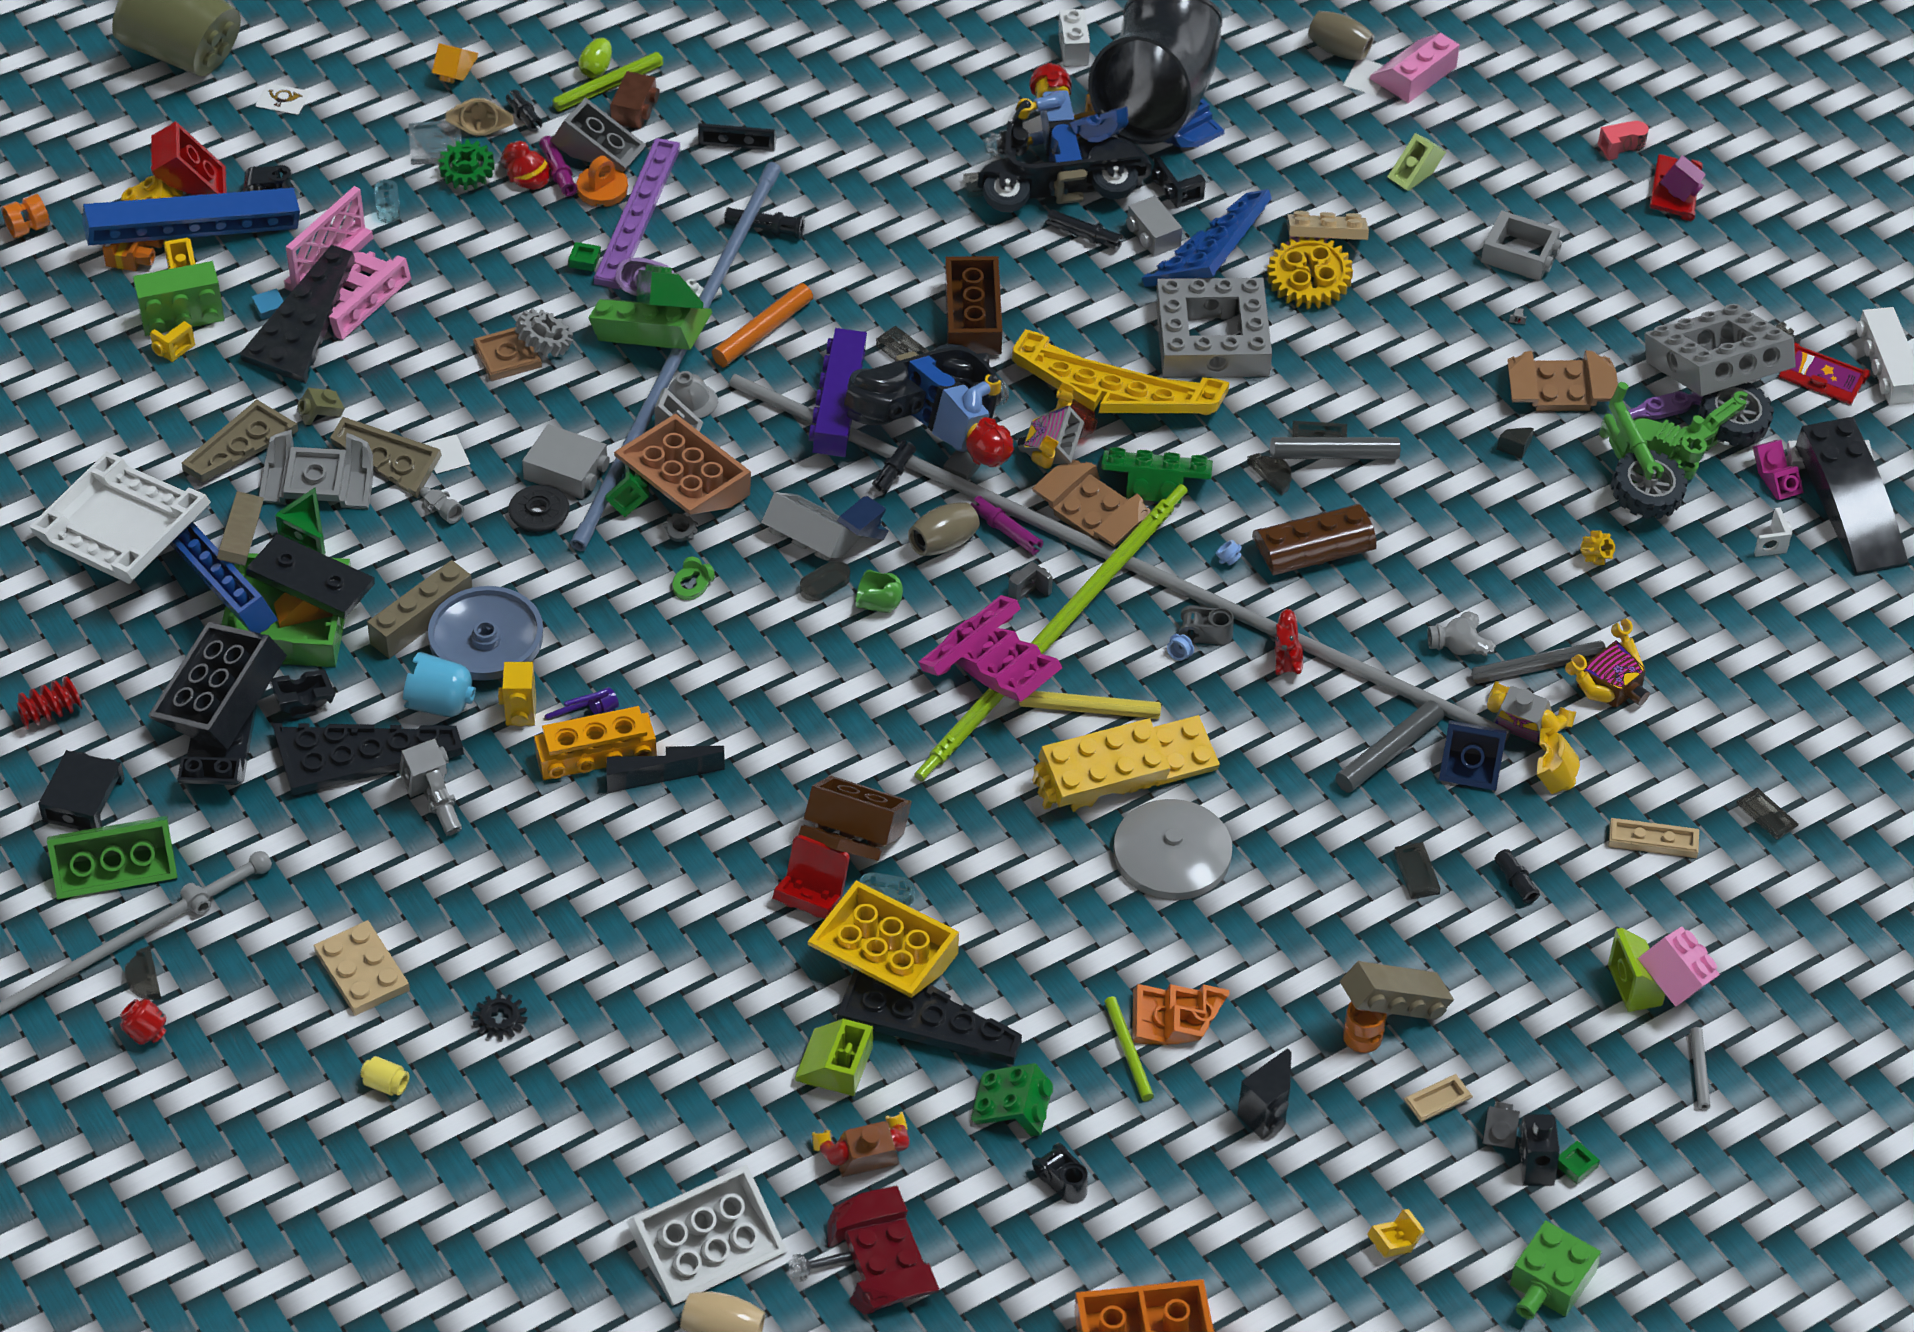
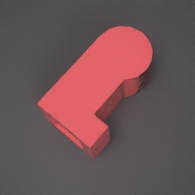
M1629 121L1601 127L1598 146L1608 161L1618 159V154L1621 152L1644 149L1649 128L1641 121Z

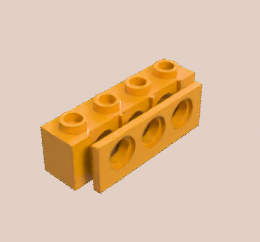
M639 706L543 725V734L534 736L535 753L543 780L557 779L567 775L607 767V757L657 756L656 737L648 712L641 714Z

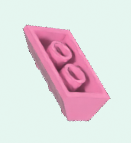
M1442 33L1419 39L1371 74L1370 79L1409 103L1457 67L1460 44Z

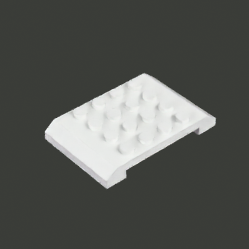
M106 451L29 527L47 546L130 584L211 502L201 492L192 488L184 491L129 467L123 458Z

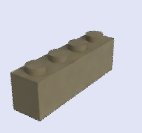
M453 560L449 561L367 621L370 644L388 659L393 657L428 631L430 619L442 602L460 591L472 588L471 574Z
M1357 961L1339 981L1358 1010L1436 1020L1445 1014L1446 1008L1454 1001V998L1437 972Z

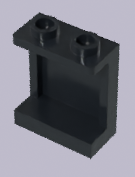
M66 750L38 803L42 821L80 831L102 827L100 814L115 784L122 785L125 780L121 763L109 758L103 759L83 752L77 753Z

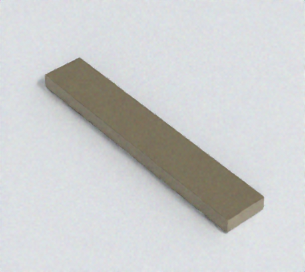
M239 491L236 492L219 548L218 560L243 566L246 565L262 509L263 497Z

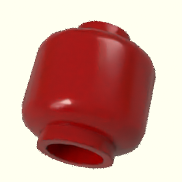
M134 999L120 1014V1018H122L121 1029L140 1045L149 1041L156 1043L166 1032V1029L163 1027L166 1023V1015L148 999L140 1001Z

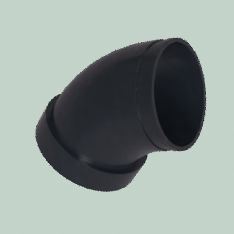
M1128 0L1126 2L1120 37L1109 43L1098 53L1092 63L1088 78L1090 101L1099 118L1101 114L1126 106L1128 108V124L1116 135L1117 137L1125 138L1139 145L1160 143L1183 129L1194 117L1199 102L1202 100L1210 84L1216 66L1221 39L1223 16L1220 9L1210 0Z

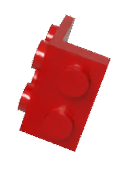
M797 835L792 844L787 876L774 889L773 899L782 902L788 907H795L808 912L814 917L826 919L842 899L850 859L849 854L827 847L823 843L803 835Z

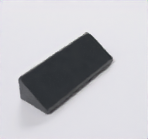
M698 123V145L775 151L777 141L775 129Z

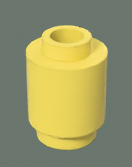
M377 1056L367 1060L360 1073L365 1086L390 1096L394 1094L401 1095L409 1081V1073L404 1071L402 1066Z

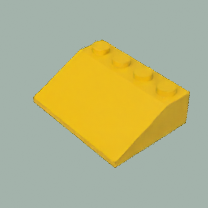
M855 881L808 940V945L912 998L941 976L957 956L959 931L863 883Z

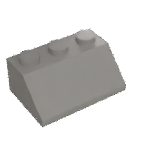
M774 492L761 522L770 527L769 532L779 537L786 535L793 539L792 544L803 549L810 547L816 550L815 555L826 561H830L831 558L842 559L862 537L837 522L839 518L837 514L797 494Z

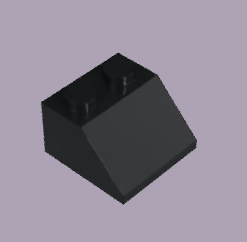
M1288 1048L1241 1082L1237 1116L1262 1140L1270 1134H1277L1286 1124L1292 1052Z

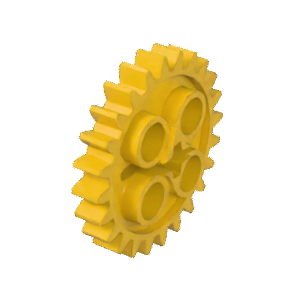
M1300 237L1299 242L1290 238L1289 246L1281 243L1280 250L1274 249L1273 256L1269 257L1267 268L1268 283H1272V291H1278V298L1286 296L1287 304L1295 300L1296 307H1299L1301 303H1306L1307 309L1310 308L1311 303H1315L1318 308L1321 307V302L1323 301L1327 305H1331V298L1339 301L1340 294L1346 295L1347 287H1351V279L1353 278L1352 260H1348V252L1342 253V246L1334 248L1333 240L1326 244L1324 243V238L1315 241L1314 237H1310L1309 241H1305L1304 237ZM1305 255L1308 256V259H1309V267L1306 266V265H1307V259H1306ZM1311 276L1314 277L1313 284L1315 288L1312 287Z

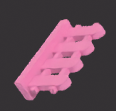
M371 251L367 254L363 252L354 253L355 261L347 281L342 284L339 291L340 299L338 303H335L337 306L333 307V313L329 315L335 337L343 340L411 280L406 258L398 255L393 260L389 259L386 262L376 258L375 253ZM365 271L372 275L369 277L367 275L361 274L360 272ZM347 286L355 290L351 292L349 290L344 289L343 287Z

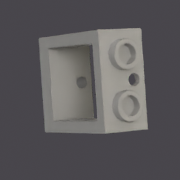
M1501 210L1484 242L1481 262L1541 281L1544 273H1549L1554 261L1553 255L1558 256L1562 246V241L1559 240L1561 229ZM1506 235L1544 246L1540 256L1503 245L1502 243Z

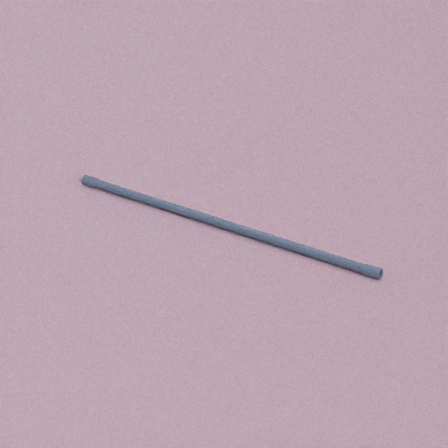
M774 162L767 163L750 201L699 297L704 303V308H709L769 190L774 186L781 172L780 166ZM673 348L622 447L645 432L655 413V405L661 390L668 388L687 349ZM617 457L583 522L579 524L570 542V545L575 550L584 551L595 532V527L608 504L606 494L618 484L625 471V464Z

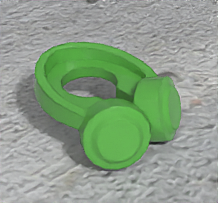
M696 557L686 558L683 561V569L673 579L672 585L675 595L682 600H693L701 596L706 591L709 583L714 581L715 573L713 567L710 564L702 565L700 559ZM699 574L696 579L697 585L694 588L685 589L681 586L683 580L690 579L692 576Z

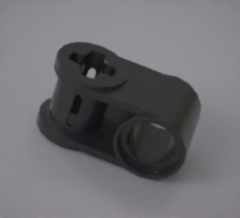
M285 165L250 167L245 171L243 192L281 189V187L282 189L294 188V185L290 182L292 176L291 169Z
M1056 1143L1052 1146V1150L1042 1158L1036 1157L1032 1160V1167L1037 1176L1060 1195L1064 1201L1079 1203L1086 1198L1088 1191L1087 1169L1070 1154L1064 1145Z

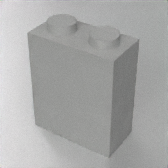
M547 424L522 460L525 480L539 485L554 487L562 493L582 500L589 490L592 491L594 489L597 478L601 472L607 470L610 458L607 456V444Z

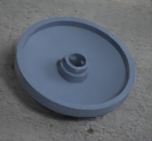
M497 586L473 587L450 596L435 610L428 626L429 646L433 656L465 666L469 670L472 680L503 678L504 662H532L536 657L543 642L542 618L536 606L527 597L514 590Z

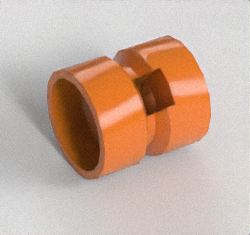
M38 194L23 198L21 204L13 202L1 208L5 224L13 238L29 234L30 228L39 230L50 225L46 207ZM22 211L27 222H24V219L21 215Z
M1351 1001L1347 1008L1343 1032L1344 1041L1347 1046L1360 1053H1369L1376 1050L1383 1040L1387 1013L1358 1010Z

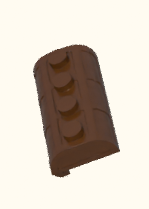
M1360 504L1256 529L1252 534L1255 545L1258 547L1272 575L1316 564L1318 566L1323 565L1325 562L1375 550L1377 547L1374 527Z

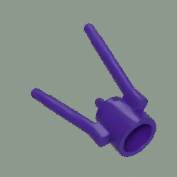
M607 687L598 692L565 701V707L545 714L544 718L551 719L589 706L595 715L611 712L619 707V702L615 692L610 687Z

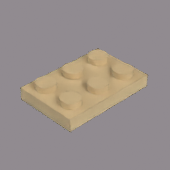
M1295 211L1294 215L1288 214L1287 217L1289 236L1368 240L1369 228L1366 218H1361L1362 215L1355 213L1346 214V217H1335L1336 214L1331 212H1322L1320 216L1309 215V212Z
M368 920L314 944L316 955L355 1016L410 991L407 979Z

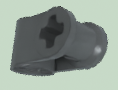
M1194 605L1182 609L1181 619L1183 623L1179 629V636L1182 634L1186 635L1191 639L1192 643L1225 645L1232 640L1234 617L1230 610Z

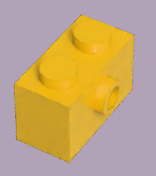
M504 662L503 687H499L498 700L499 705H504L506 726L535 725L536 688L533 662Z

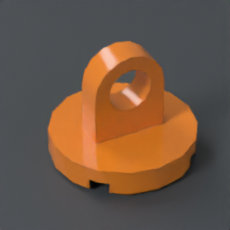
M599 156L593 160L590 167L585 169L576 181L578 196L583 202L591 206L597 207V204H604V207L620 203L628 193L627 176L623 171L616 170L614 163L606 156Z

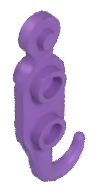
M1677 391L1649 398L1638 407L1628 411L1633 419L1645 417L1657 420L1687 412L1692 405H1700L1703 396L1695 392L1686 394L1683 391Z

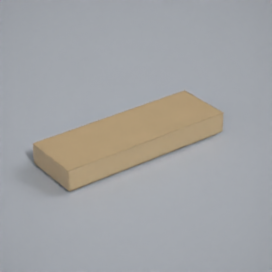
M1611 818L1608 847L1697 858L1699 829Z

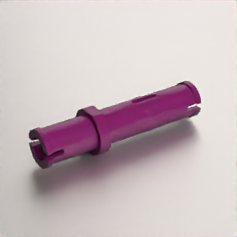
M544 136L540 139L539 146L552 170L551 176L558 183L562 195L572 196L577 191V185L572 179L571 168L565 164L558 147L550 141L552 139L551 136Z
M979 495L974 499V501L979 503V506L973 502L970 504L977 514L987 521L989 526L993 529L997 528L1030 552L1031 555L1039 552L1034 545L1042 548V539H1039L1007 516L1004 510L999 507L996 508Z

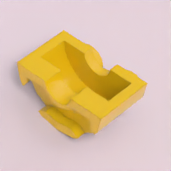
M1541 728L1539 745L1546 753L1538 758L1537 776L1551 794L1562 790H1570L1576 784L1575 777L1580 767L1579 757L1562 734L1555 732L1553 728Z

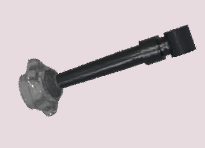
M848 1251L812 1261L803 1257L802 1254H793V1259L789 1260L791 1277L793 1279L798 1278L799 1282H804L807 1280L811 1269L852 1261V1253Z

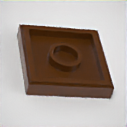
M801 825L798 834L819 841L832 849L879 861L882 852L879 848L853 838H847L838 833L807 825Z

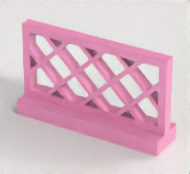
M355 186L286 246L290 276L284 280L285 289L292 292L331 244L352 251L354 254L359 252L373 239L372 231L365 228L361 189ZM346 215L345 220H344V222H343V224H342V227L340 228L341 223H342V221H343V219H344V216ZM327 231H329V232H328V235H327V237H326V239H325V242L323 243L324 238H325V236H326V234H327ZM310 246H312V247H311V250H310V252H309V254H308V257L306 258L307 253H308V251H309V248H310ZM301 247L298 255H296V250Z

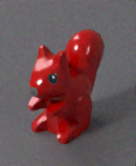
M1285 609L1280 613L1278 624H1276L1275 672L1276 675H1281L1284 672L1301 674L1304 663L1302 645L1298 640L1297 617L1292 610Z

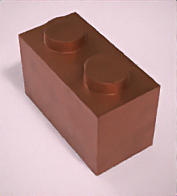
M627 71L610 104L611 118L620 125L641 129L644 121L650 118L653 103H657L659 98V88H656V77Z

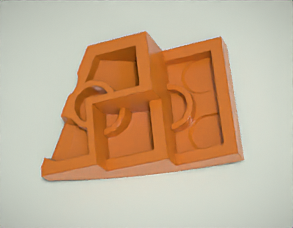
M1137 984L1133 989L1132 1041L1141 1044L1171 1045L1201 1040L1228 997L1229 990L1204 984L1199 990L1172 984L1166 990Z

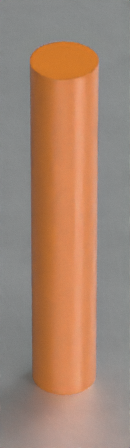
M799 283L712 350V357L715 362L721 367H726L813 300L810 288L803 283Z

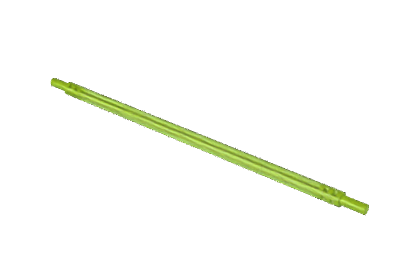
M1179 484L1166 499H1162L1145 519L1034 638L1031 643L1038 646L1041 654L1053 644L1158 527L1172 514L1174 506L1188 492L1184 485ZM989 688L929 753L930 757L914 773L916 779L924 781L938 764L942 765L1000 702L1004 695Z

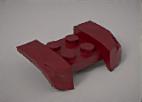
M898 1185L858 1194L834 1207L828 1219V1248L834 1247L845 1239L852 1253V1258L861 1281L857 1283L849 1301L864 1315L902 1301L938 1293L940 1290L930 1264H924L906 1220L908 1210Z

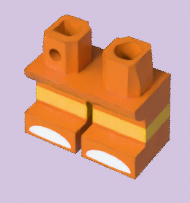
M164 240L104 244L102 249L106 267L137 271L140 264L152 266L155 260V250L149 247L161 248Z

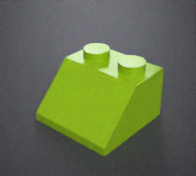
M1617 928L1608 967L1627 1011L1633 1012L1662 1006L1665 993L1638 960L1642 954L1650 949L1647 941L1624 928Z

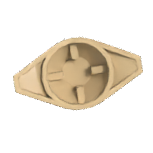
M473 98L464 101L462 104H457L454 108L448 110L445 121L469 134L484 136L513 125L514 116L488 99Z

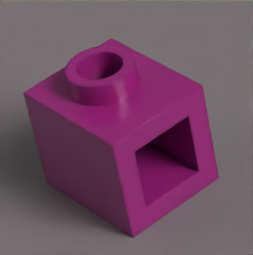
M1681 155L1660 183L1668 189L1672 196L1680 198L1684 202L1689 195L1695 197L1704 185L1701 181L1706 174Z

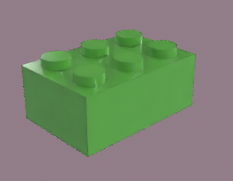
M213 261L133 276L145 336L150 335V332L154 329L160 333L169 332L183 321L189 323L192 327L225 321L219 282Z

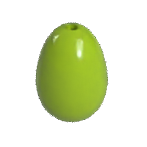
M597 38L590 42L582 51L578 65L580 71L585 76L598 78L608 69L612 56L610 42L605 38Z

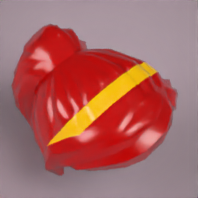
M525 141L511 142L505 147L500 163L507 169V175L511 183L527 189H539L547 184L550 167L549 163L540 154L529 150V146Z

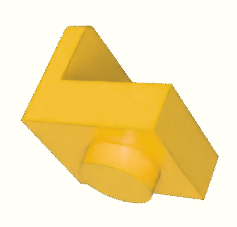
M1404 1209L1395 1221L1373 1225L1368 1231L1367 1236L1374 1243L1376 1249L1386 1258L1410 1253L1423 1236L1425 1230L1411 1211Z

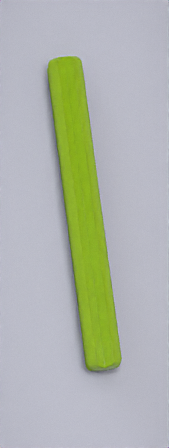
M654 52L558 95L552 99L553 107L558 112H561L582 102L584 98L589 99L621 84L627 71L645 74L662 66L663 57L659 52Z

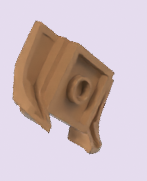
M1585 350L1582 360L1534 361L1532 351H1526L1518 357L1513 356L1507 359L1512 402H1532V406L1536 407V411H1590L1591 406H1596L1597 401H1610L1618 385L1616 369L1611 359L1606 356L1601 357L1593 351Z
M1072 460L1071 463L1058 465L1032 488L1034 493L1049 502V507L1053 509L1054 515L1076 531L1098 541L1103 539L1113 547H1116L1134 531L1151 512L1145 506L1139 494L1134 495L1128 500L1101 482L1096 465L1089 462L1080 463L1077 460Z

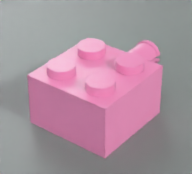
M1683 927L1664 937L1638 958L1675 1007L1720 975L1716 970L1717 965L1715 961L1708 955L1706 948L1698 944L1696 937Z

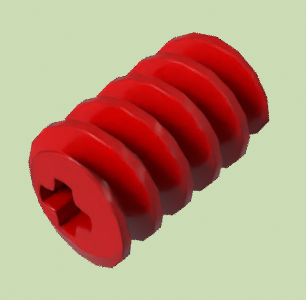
M68 677L62 678V687L57 681H52L51 691L46 685H41L40 695L35 689H30L29 699L24 693H19L18 703H16L26 729H29V720L31 719L37 726L40 725V716L42 715L48 722L51 721V712L53 711L59 718L62 717L63 707L70 714L73 713L74 703L82 709L77 689Z

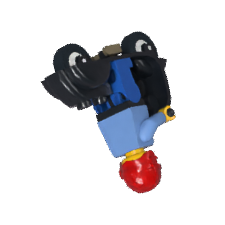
M1046 63L1039 66L1031 76L1030 90L1037 97L1034 99V102L1027 98L1021 99L1015 108L1017 111L1012 121L1007 123V130L999 131V134L989 132V137L984 139L986 153H990L992 158L1001 155L1004 159L992 161L984 166L978 174L977 185L979 188L984 189V198L993 209L1000 212H1013L1021 209L1028 199L1055 197L1058 204L1081 202L1084 199L1083 193L1098 192L1101 196L1108 199H1122L1133 193L1135 187L1140 186L1142 180L1150 176L1152 166L1146 154L1138 146L1125 138L1111 137L1101 142H1088V140L1078 143L1076 134L1070 125V122L1074 121L1070 101L1072 87L1070 76L1066 69L1059 64ZM1032 110L1041 111L1042 131L1032 133L1028 137V131L1023 128V119H1027ZM1030 144L1032 146L1044 144L1046 156H1049V162L1026 164L1016 160V155H1024Z
M946 344L937 347L934 351L920 355L914 351L898 355L895 362L876 368L858 369L852 372L849 378L844 407L848 409L847 417L856 422L866 425H886L894 420L912 415L928 426L927 428L932 431L933 435L952 445L955 450L961 452L968 451L973 462L977 465L983 464L989 467H998L1007 462L1014 450L1010 431L1006 427L998 425L996 420L993 419L996 406L1003 405L1008 401L1009 388L1002 379L997 377L994 370L990 367L989 355L987 353L976 354L962 345Z

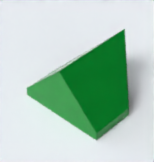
M314 487L275 515L277 531L279 535L325 555L316 488Z

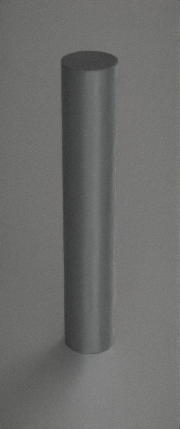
M1272 437L1270 455L1272 459H1399L1400 440L1398 437Z
M1429 700L1337 773L1335 779L1339 787L1345 792L1351 793L1444 718V712L1440 705L1435 701Z

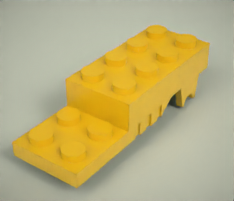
M1199 715L1153 727L1151 719L1148 718L1042 746L1038 756L1040 762L1034 766L1032 781L1033 784H1037L1039 787V797L1044 799L1042 803L1044 810L1051 808L1052 803H1057L1058 807L1071 804L1072 811L1075 812L1083 806L1092 807L1100 796L1111 793L1124 795L1127 792L1133 793L1142 788L1144 790L1154 785L1159 786L1218 770L1220 763Z

